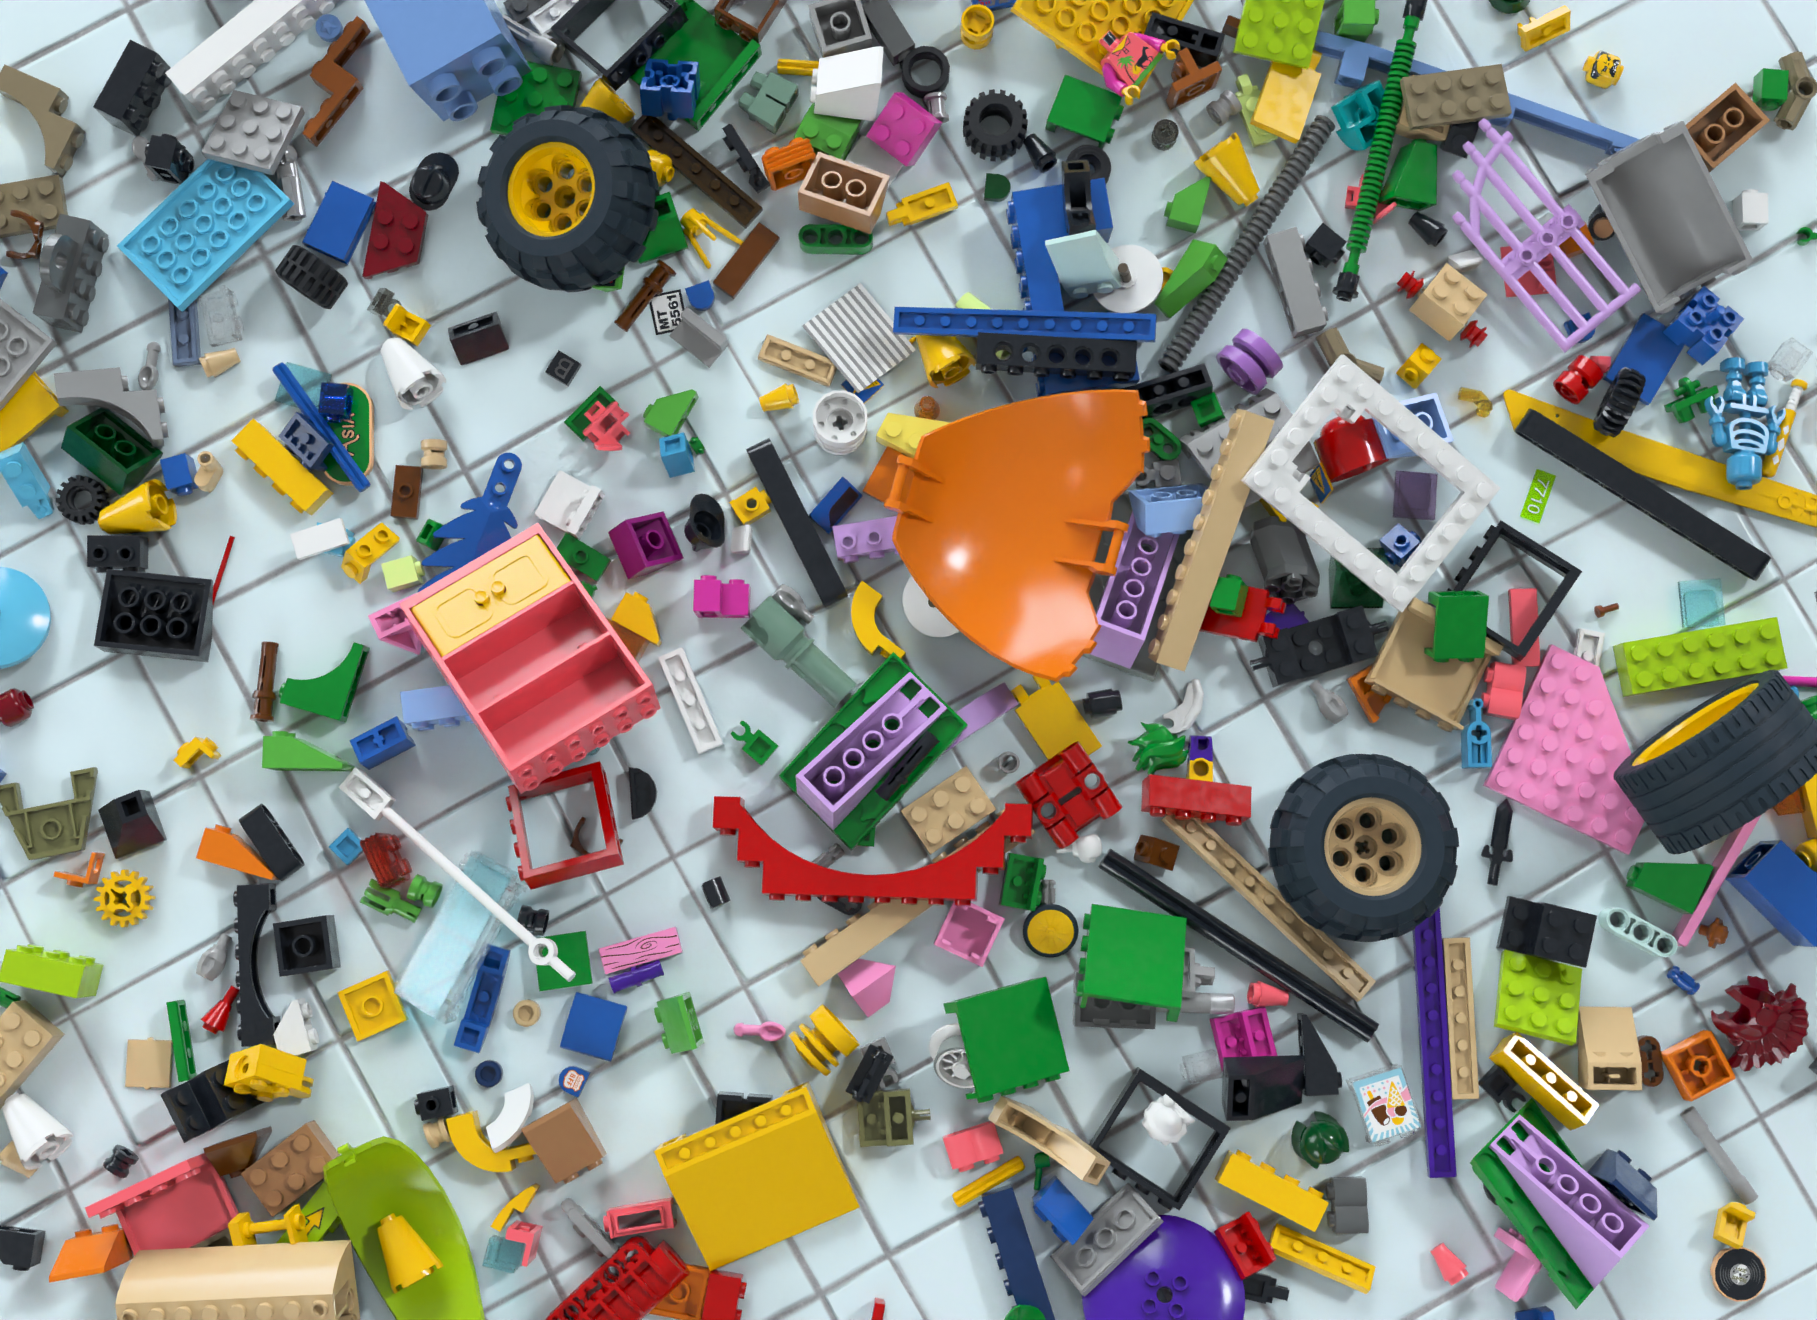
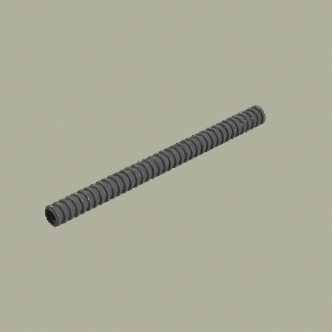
M1317 115L1314 119L1315 122L1311 123L1310 128L1306 131V135L1298 143V148L1294 149V154L1289 157L1290 161L1285 163L1281 174H1278L1277 180L1273 182V187L1269 188L1268 193L1264 196V200L1256 208V213H1253L1251 216L1252 220H1249L1247 222L1248 226L1244 227V233H1240L1239 239L1234 243L1235 246H1232L1231 252L1227 253L1226 257L1228 260L1217 278L1205 288L1206 292H1202L1201 299H1198L1197 305H1194L1192 308L1193 312L1188 314L1189 319L1184 320V325H1181L1179 328L1180 332L1175 334L1176 339L1173 338L1171 340L1172 345H1168L1166 348L1167 352H1164L1162 354L1163 358L1158 360L1160 367L1169 373L1178 372V367L1183 365L1182 361H1186L1188 358L1187 354L1191 353V347H1195V341L1200 339L1199 334H1203L1204 328L1208 327V321L1213 319L1212 314L1217 313L1216 308H1220L1222 305L1221 301H1224L1226 299L1225 295H1228L1230 292L1229 288H1233L1234 282L1239 278L1238 275H1241L1242 269L1246 268V262L1251 260L1250 255L1255 254V249H1258L1260 246L1259 242H1262L1263 236H1266L1268 233L1267 229H1271L1272 223L1277 219L1276 216H1279L1280 210L1285 207L1284 203L1289 201V197L1294 193L1293 190H1296L1297 184L1301 182V177L1305 176L1306 171L1310 168V164L1318 156V151H1321L1322 145L1327 142V138L1334 131L1335 125L1329 118Z

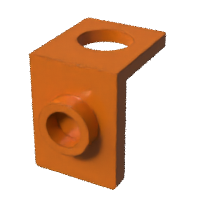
M91 853L86 876L55 871L53 877L67 879V885L83 887L84 883L97 884L105 853Z

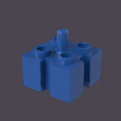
M648 59L645 67V77L642 78L640 86L642 115L661 117L664 113H667L668 120L675 121L677 118L693 119L696 100H698L700 92L699 62L678 61V64H668V60Z
M1705 286L1688 299L1678 312L1679 314L1662 332L1675 344L1680 345L1683 342L1689 347L1686 353L1701 365H1704L1720 351L1727 342L1728 337L1734 333L1744 320L1730 306L1725 308L1719 305L1717 302L1720 298Z

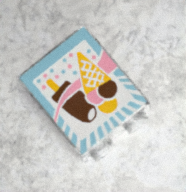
M1395 1063L1346 1079L1349 1090L1353 1092L1366 1132L1365 1139L1368 1143L1382 1146L1390 1143V1138L1398 1135H1400V1138L1410 1137L1416 1134L1415 1130L1422 1128L1402 1065Z

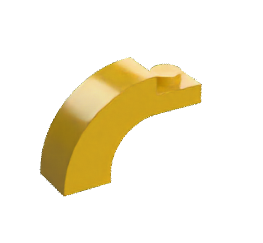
M861 581L855 591L851 606L853 628L859 642L872 656L880 648L882 651L879 654L885 659L894 652L902 660L906 652L883 636L875 624V612L883 600V596Z

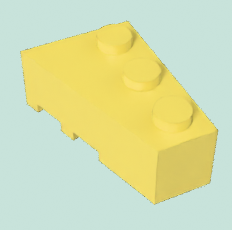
M887 413L876 434V442L886 447L889 446L907 457L914 458L921 436L950 422Z

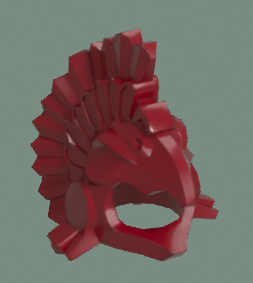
M1747 976L1748 985H1732L1725 990L1728 995L1740 1003V1007L1733 1013L1725 1010L1721 1014H1716L1712 1010L1711 1019L1715 1027L1726 1034L1729 1043L1735 1047V1052L1727 1060L1731 1068L1740 1066L1745 1072L1750 1071L1753 1066L1761 1068L1765 1062L1771 1066L1775 1062L1781 1064L1783 1058H1789L1791 1053L1797 1051L1798 1046L1803 1045V1037L1808 1035L1809 1013L1806 1010L1807 1002L1800 997L1798 998L1796 985L1790 983L1785 991H1778L1774 995L1773 992L1769 991L1768 980L1757 976Z

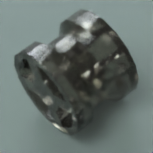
M1168 119L1157 122L1151 136L1154 147L1163 151L1172 148L1179 134L1178 126L1175 122Z

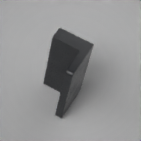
M497 311L448 328L449 339L460 365H465L509 349Z

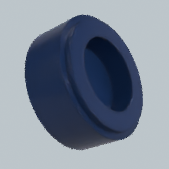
M486 1060L480 1063L475 1070L476 1081L483 1087H493L503 1077L502 1066L494 1060Z

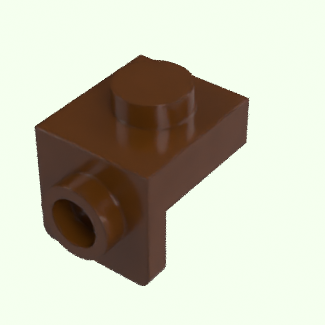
M1140 835L1135 847L1134 860L1173 871L1180 846L1155 837Z

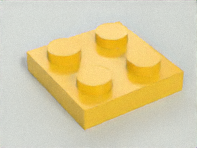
M389 970L337 992L357 1042L409 1020Z

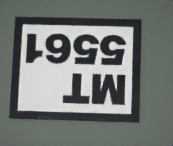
M681 289L664 292L659 295L656 294L649 304L656 335L672 332L682 321L680 314L685 309Z

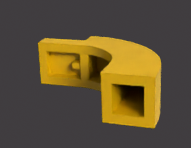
M478 1111L463 1113L446 1119L450 1138L457 1151L465 1160L480 1169L491 1172H508L516 1168L515 1159L518 1160V1163L534 1159L533 1155L536 1153L530 1143L506 1147L495 1153L491 1148L490 1141L481 1130Z

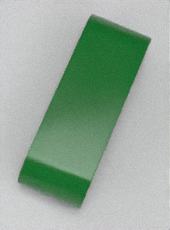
M808 224L803 226L798 234L802 251L808 254L864 255L869 253L873 247L872 233L868 234L845 225ZM807 235H814L817 237V240L809 244L804 241V238ZM834 235H839L843 238L839 244H833L829 241ZM858 236H865L868 238V241L865 244H858L855 242V239Z

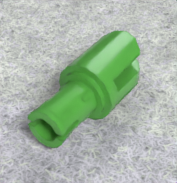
M374 879L370 880V887L366 888L365 896L361 898L360 903L387 916L395 913L412 921V923L416 922L422 910L421 907L401 899L399 891Z

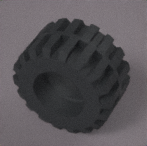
M995 89L989 90L988 95H985L983 91L979 93L978 99L974 97L970 101V106H967L963 121L965 143L967 147L971 146V152L974 155L979 152L980 158L985 160L986 156L990 157V161L996 162V157H1000L1001 161L1006 160L1008 154L1012 157L1016 154V149L1020 150L1026 137L1028 125L1026 109H1022L1023 103L1020 100L1015 101V95L1012 93L1009 96L1005 95V90L995 93ZM989 116H1000L1008 122L1010 129L1002 135L994 136L986 133L981 128L980 123Z
M293 245L275 270L278 277L325 309H331L348 286V282L343 275L313 253L297 245Z

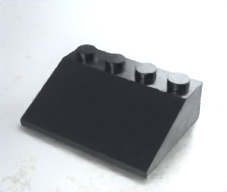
M107 569L94 646L104 652L208 662L212 642L213 580Z

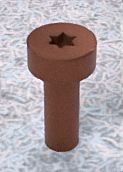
M1615 603L1605 607L1601 605L1595 606V615L1598 618L1603 617L1605 613L1619 609V605Z

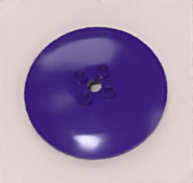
M1158 1215L1164 1222L1085 1297L1082 1295L1085 1320H1243L1245 1313L1243 1280L1241 1281L1234 1265L1217 1237L1193 1221L1172 1215ZM1161 1288H1167L1172 1294V1300L1168 1303L1159 1301L1157 1291Z

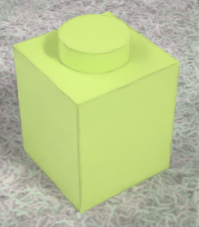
M412 555L381 564L387 588L392 592L424 584L422 576H425L424 567L421 565V561H417Z

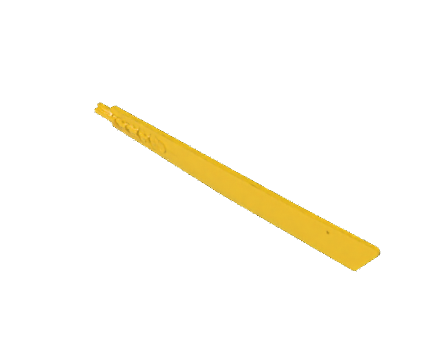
M1508 389L1503 393L1514 430L1527 410L1533 409L1641 476L1686 491L1817 528V495L1764 477H1762L1759 483L1752 485V489L1738 490L1735 488V485L1728 483L1726 480V464L1624 430L1614 438L1609 435L1605 436L1594 429V420L1513 390Z

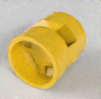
M976 4L967 7L963 12L960 36L963 44L968 48L974 50L982 49L991 42L994 15L989 8Z

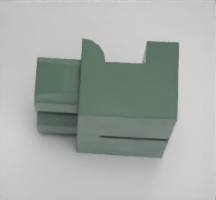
M756 71L751 79L750 86L759 91L757 96L753 97L744 92L738 104L742 110L748 113L749 120L757 121L765 126L768 131L776 135L786 117V113L789 112L799 95L798 85L772 72L767 76Z

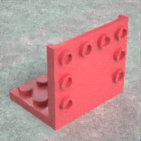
M205 1153L187 1159L85 1207L89 1218L99 1214L100 1219L116 1213L134 1256L139 1250L189 1248L228 1228V1223L239 1214L224 1177L219 1176Z

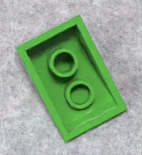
M812 103L794 139L799 137L810 139L816 155L818 152L846 160L865 120L814 114L815 103Z
M272 731V736H263L262 768L275 771H352L355 768L354 765L310 742L296 738L295 733Z
M690 992L657 1001L658 1007L654 1008L657 1022L663 1023L665 1033H662L661 1036L665 1049L670 1048L671 1054L696 1049L704 1043Z

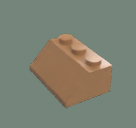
M818 152L798 190L799 210L871 234L881 214L890 176Z

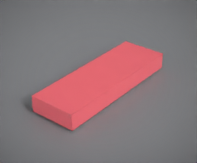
M1537 588L1508 590L1511 642L1516 646L1520 644L1538 617ZM1539 636L1521 662L1512 657L1513 665L1524 667L1541 666Z

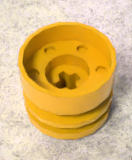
M822 1004L809 1016L815 1027L811 1030L801 1023L798 1027L805 1037L802 1038L796 1031H793L789 1037L801 1057L812 1068L827 1076L831 1073V1069L825 1063L826 1060L835 1067L839 1065L837 1058L833 1054L836 1050L848 1057L860 1044L843 1023Z

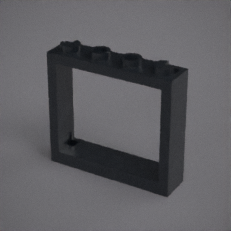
M579 0L550 29L571 53L617 91L689 20L682 7L675 0H654L667 12L608 70L579 47L574 40L615 0Z
M1500 520L1496 527L1491 525L1483 536L1487 540L1483 547L1476 546L1468 558L1473 561L1469 568L1462 567L1454 580L1458 584L1454 590L1448 588L1447 591H1463L1499 537L1563 576V580L1518 646L1487 627L1486 637L1502 645L1503 651L1521 662L1582 571Z
M1137 1067L1088 1145L1111 1162L1110 1165L1114 1167L1112 1173L1124 1181L1129 1177L1136 1182L1134 1186L1136 1189L1147 1196L1152 1192L1159 1197L1157 1200L1159 1204L1169 1210L1175 1207L1180 1211L1231 1128ZM1139 1082H1142L1162 1096L1168 1095L1183 1110L1214 1129V1132L1174 1196L1099 1147Z

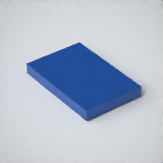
M1643 313L1631 330L1603 380L1611 384L1618 371L1624 367L1639 371L1646 378L1639 401L1649 405L1685 344L1683 342L1680 345L1675 344L1662 333L1667 326Z

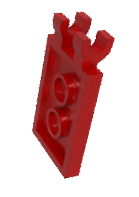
M1248 586L1242 617L1216 613L1210 607L1209 602L1199 631L1251 642H1257L1259 635L1278 639L1280 629L1276 627V624L1264 621L1267 610L1284 614L1286 603L1281 598L1269 597L1270 592L1266 589Z

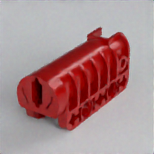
M633 1236L561 1302L545 1320H570L569 1316L573 1317L574 1320H642L690 1275L689 1269L677 1252L665 1240L654 1248L643 1236ZM636 1249L638 1253H635L630 1258V1261H628L626 1258L627 1254ZM615 1260H619L620 1262H622L624 1264V1269L622 1265L616 1262ZM609 1267H615L619 1271V1275L613 1274ZM604 1271L607 1277L614 1280V1282H610L609 1279L606 1280L604 1276ZM600 1280L601 1288L596 1290L589 1299L586 1295L587 1291L593 1289ZM578 1297L579 1300L582 1299L584 1302V1308L582 1304L574 1298ZM570 1305L577 1307L578 1312H574ZM564 1308L567 1314L569 1315L567 1318L564 1315Z

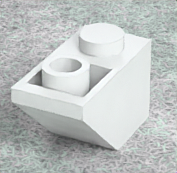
M305 998L296 999L291 1002L273 1035L277 1050L297 1056L318 1049L319 1035L316 1028H312L310 1020L313 1016L309 1002L305 1001Z

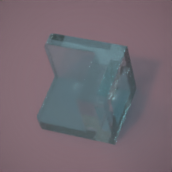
M493 1235L488 1241L482 1266L515 1273L519 1268L524 1243Z

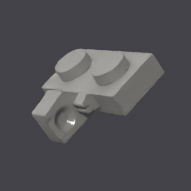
M1185 947L1182 997L1194 998L1195 987L1213 985L1215 967L1200 966L1199 963L1195 962V948Z

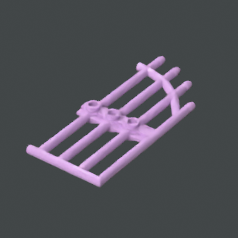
M1483 118L1478 122V125L1483 132H1486V136L1494 146L1485 158L1476 150V147L1471 142L1467 141L1462 146L1464 151L1471 156L1473 162L1478 166L1473 185L1469 180L1465 179L1464 174L1459 170L1452 174L1453 179L1457 184H1460L1461 189L1469 197L1470 223L1465 220L1466 218L1460 212L1454 214L1452 218L1565 353L1637 295L1641 288L1636 283L1632 284L1629 288L1579 230L1585 225V222L1576 210L1569 204L1562 209L1508 145L1514 139L1512 134L1506 131L1501 136L1495 128L1491 127L1490 122ZM1500 153L1554 215L1543 226L1540 225L1491 166ZM1486 177L1533 232L1522 243L1481 196ZM1480 211L1513 249L1501 260L1480 236ZM1570 236L1620 294L1608 305L1560 249L1559 245ZM1549 253H1551L1598 309L1599 312L1588 321L1584 319L1538 264ZM1530 270L1578 327L1569 337L1566 338L1519 283L1518 279Z

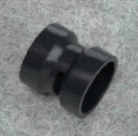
M522 905L517 921L527 930L533 931L535 935L544 936L549 920V910L539 909L537 911L533 910L531 906Z

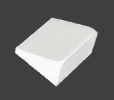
M1472 250L1448 256L1449 265L1459 273L1476 269L1483 261L1482 256Z
M750 525L733 528L731 553L747 555L751 553L753 530Z

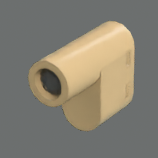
M203 451L197 457L201 466L195 475L194 482L200 490L210 493L215 489L223 475V468L212 453Z

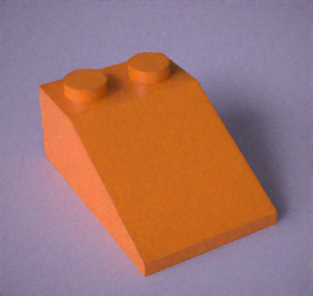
M118 1224L101 1227L102 1231L92 1233V1229L76 1231L75 1237L65 1240L49 1275V1283L105 1273L132 1260V1249L123 1228H119Z

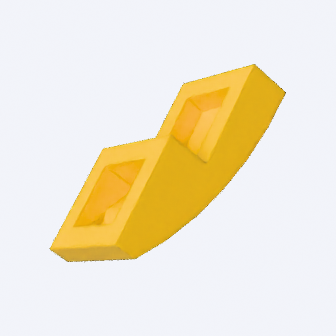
M535 1183L516 1195L501 1210L490 1227L500 1232L505 1228L515 1209L524 1213L531 1204L540 1185Z

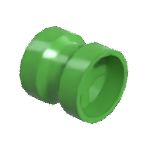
M417 874L409 887L407 898L413 901H423L424 906L433 908L440 897L443 884L436 881L429 882L426 877Z

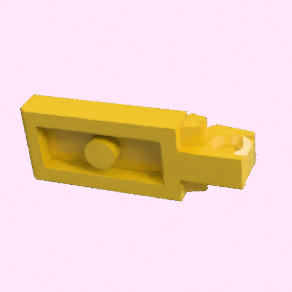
M947 182L902 198L901 202L896 203V209L886 212V219L889 226L901 222L904 226L912 225L957 209L958 203L950 183Z

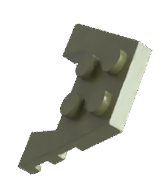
M96 767L70 772L74 799L23 809L19 783L0 785L2 810L15 829L13 831L29 860L85 850L98 774Z

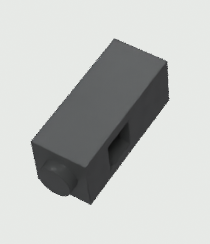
M871 0L862 6L868 26L880 46L884 47L883 51L892 65L902 64L906 55L915 48V43L888 0Z

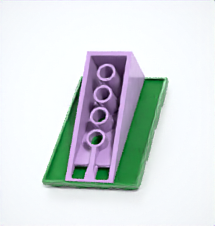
M893 652L784 769L779 778L852 851L903 798L904 794L933 766L938 758L961 736L968 724ZM927 730L930 731L940 742L907 778L908 782L906 785L902 784L890 800L885 801L875 790L890 775V769L892 767L896 768Z
M1532 1098L1470 1162L1474 1173L1495 1197L1496 1204L1525 1238L1526 1245L1549 1272L1548 1276L1575 1309L1582 1304L1649 1227L1647 1223L1583 1169Z

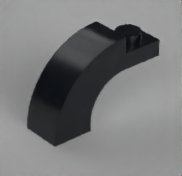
M1088 160L1062 161L1063 209L1066 233H1069V235L1096 230L1091 202V171Z

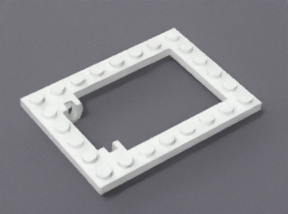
M1344 354L1337 358L1241 480L1398 612L1404 611L1500 490L1498 485ZM1365 410L1461 492L1397 573L1300 493L1311 477L1306 473L1296 470L1298 466L1292 461L1332 411L1343 420L1353 424Z

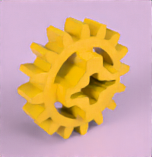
M121 870L120 874L114 871L111 872L112 879L102 878L105 885L104 887H96V890L101 894L94 897V901L101 904L96 908V911H104L101 919L108 920L111 918L110 925L117 926L120 922L121 927H128L129 922L131 925H138V918L147 919L145 910H153L154 908L149 904V900L156 898V896L149 895V891L154 887L145 885L148 878L140 877L138 879L139 872L132 871L129 873V870ZM125 880L132 882L125 887L119 884V882ZM124 910L131 913L128 916L118 915L119 912Z

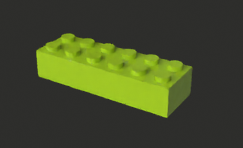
M1777 617L1624 642L1613 646L1623 697L1788 668Z

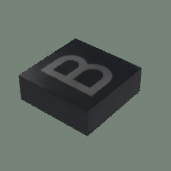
M558 350L545 373L569 387L582 365Z

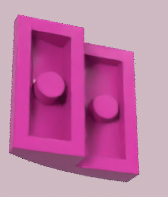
M1266 1007L1252 1008L1209 1019L1222 1071L1224 1057L1277 1056Z

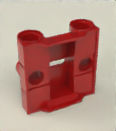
M1079 741L1069 745L1015 783L1026 802L1032 804L1034 814L1059 850L1079 838L1077 832L1099 817L1105 820L1122 808L1121 803ZM1094 773L1097 777V782L1094 786L1087 787L1085 785V778L1087 775ZM1076 787H1079L1081 790L1079 794L1064 804H1059L1058 800ZM1047 803L1052 804L1054 807L1053 813L1048 817H1043L1041 814L1042 806Z

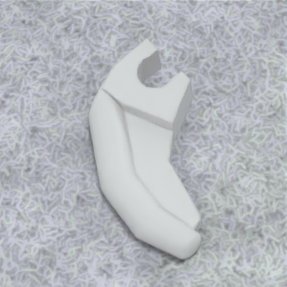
M1193 679L1187 685L1181 705L1162 715V719H1169L1173 723L1172 728L1168 729L1171 734L1190 729L1201 712L1204 692L1199 679Z

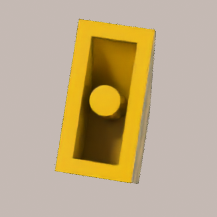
M626 592L611 620L660 647L662 641L653 609L647 604L648 598L637 592H634L633 595Z

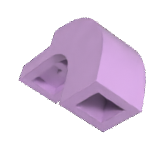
M1005 682L955 712L968 726L944 753L1018 705Z

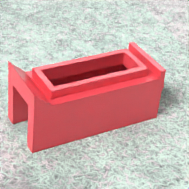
M673 1197L609 1208L606 1211L607 1215L603 1216L605 1232H610V1239L626 1235L675 1228L677 1219L673 1217ZM660 1210L661 1221L619 1228L618 1216Z

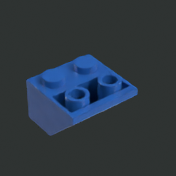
M1053 1176L1032 1197L1035 1204L1033 1206L1035 1213L1045 1223L1050 1220L1053 1224L1051 1226L1053 1232L1063 1243L1068 1240L1074 1245L1094 1219L1091 1213L1056 1176Z

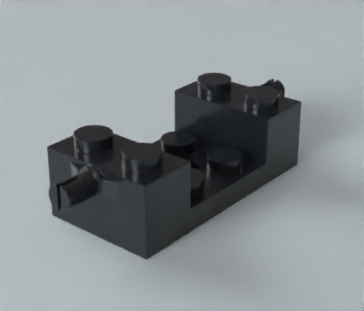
M1363 605L1302 625L1283 628L1279 631L1278 639L1266 636L1258 637L1263 657L1250 660V665L1261 663L1252 666L1251 669L1255 671L1266 667L1273 688L1378 656L1374 635L1389 631V628L1386 626L1378 629V627L1387 625L1385 620L1371 625L1366 618ZM1311 641H1318L1322 645V652L1319 655H1314L1309 651V643Z

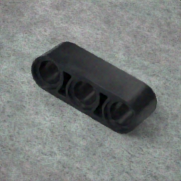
M261 803L239 819L240 825L279 880H285L305 865L303 859L265 805Z

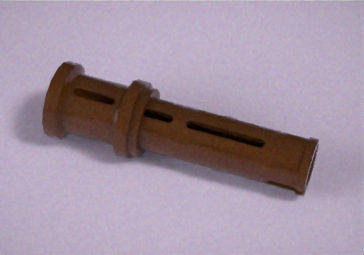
M660 259L657 260V266L651 274L643 278L642 283L644 285L617 320L614 321L625 332L629 331V328L653 297L663 292L662 288L671 276L675 277L677 274Z
M264 641L261 642L257 690L252 693V698L255 700L250 720L274 722L272 710L273 701L276 700L277 695L273 692L279 643Z

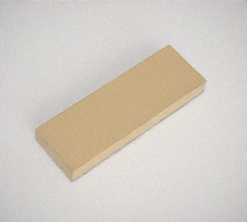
M768 334L758 355V360L827 387H830L837 370L829 358Z

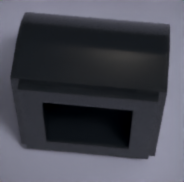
M721 876L702 884L701 887L710 908L713 909L731 901Z

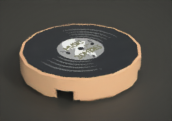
M1730 1247L1720 1250L1713 1258L1710 1267V1275L1712 1276L1715 1289L1724 1297L1734 1301H1748L1757 1297L1763 1290L1767 1279L1766 1268L1762 1259L1754 1251L1744 1247L1739 1249Z

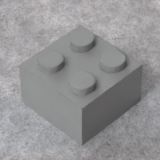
M823 0L808 5L810 20L822 58L872 48V36L860 0Z

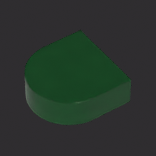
M986 173L984 201L1000 202L1005 200L1010 194L1011 185L1009 180L1000 174Z

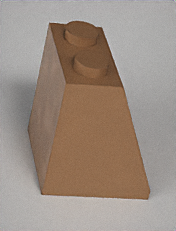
M577 1097L521 1129L555 1183L562 1180L565 1184L579 1177L578 1171L587 1167L588 1171L601 1165L603 1163L601 1158L607 1154Z

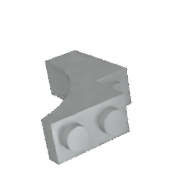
M120 367L54 373L59 406L89 405L114 411L136 424L149 438L153 447L164 446L163 438L169 436L167 422H161L160 413H165L163 397L157 398L156 389L124 392L129 391L127 376L121 375Z

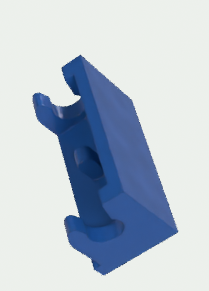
M397 716L349 740L359 763L368 770L416 746L414 740L406 732L408 728Z

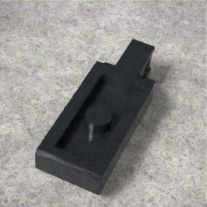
M732 124L722 128L726 134L722 139L730 151L734 149L737 151L740 157L736 161L744 173L749 170L750 177L748 183L759 194L770 186L768 180Z
M1258 1272L1243 1280L1245 1299L1266 1304V1302L1272 1303L1273 1298L1287 1301L1290 1290L1287 1287L1276 1285V1278Z

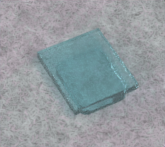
M287 362L286 366L320 412L321 401L328 391L332 374ZM280 382L275 401L298 408Z
M1721 579L1678 582L1682 628L1726 625Z

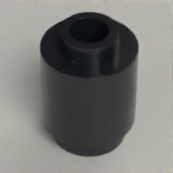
M1105 689L1089 692L1086 694V699H1082L1085 714H1090L1091 719L1114 715L1117 711L1122 710L1119 690Z

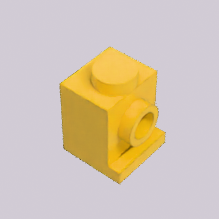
M754 487L729 503L743 525H751L771 512L768 505L772 501L764 489L759 492L757 487ZM750 500H755L757 505L755 508H749L747 503Z

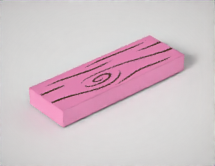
M676 927L599 948L605 974L683 952Z

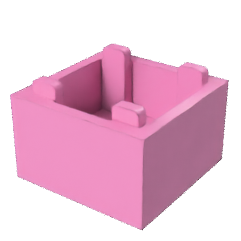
M953 901L934 945L983 967L1005 918L971 903V906H956L955 901Z

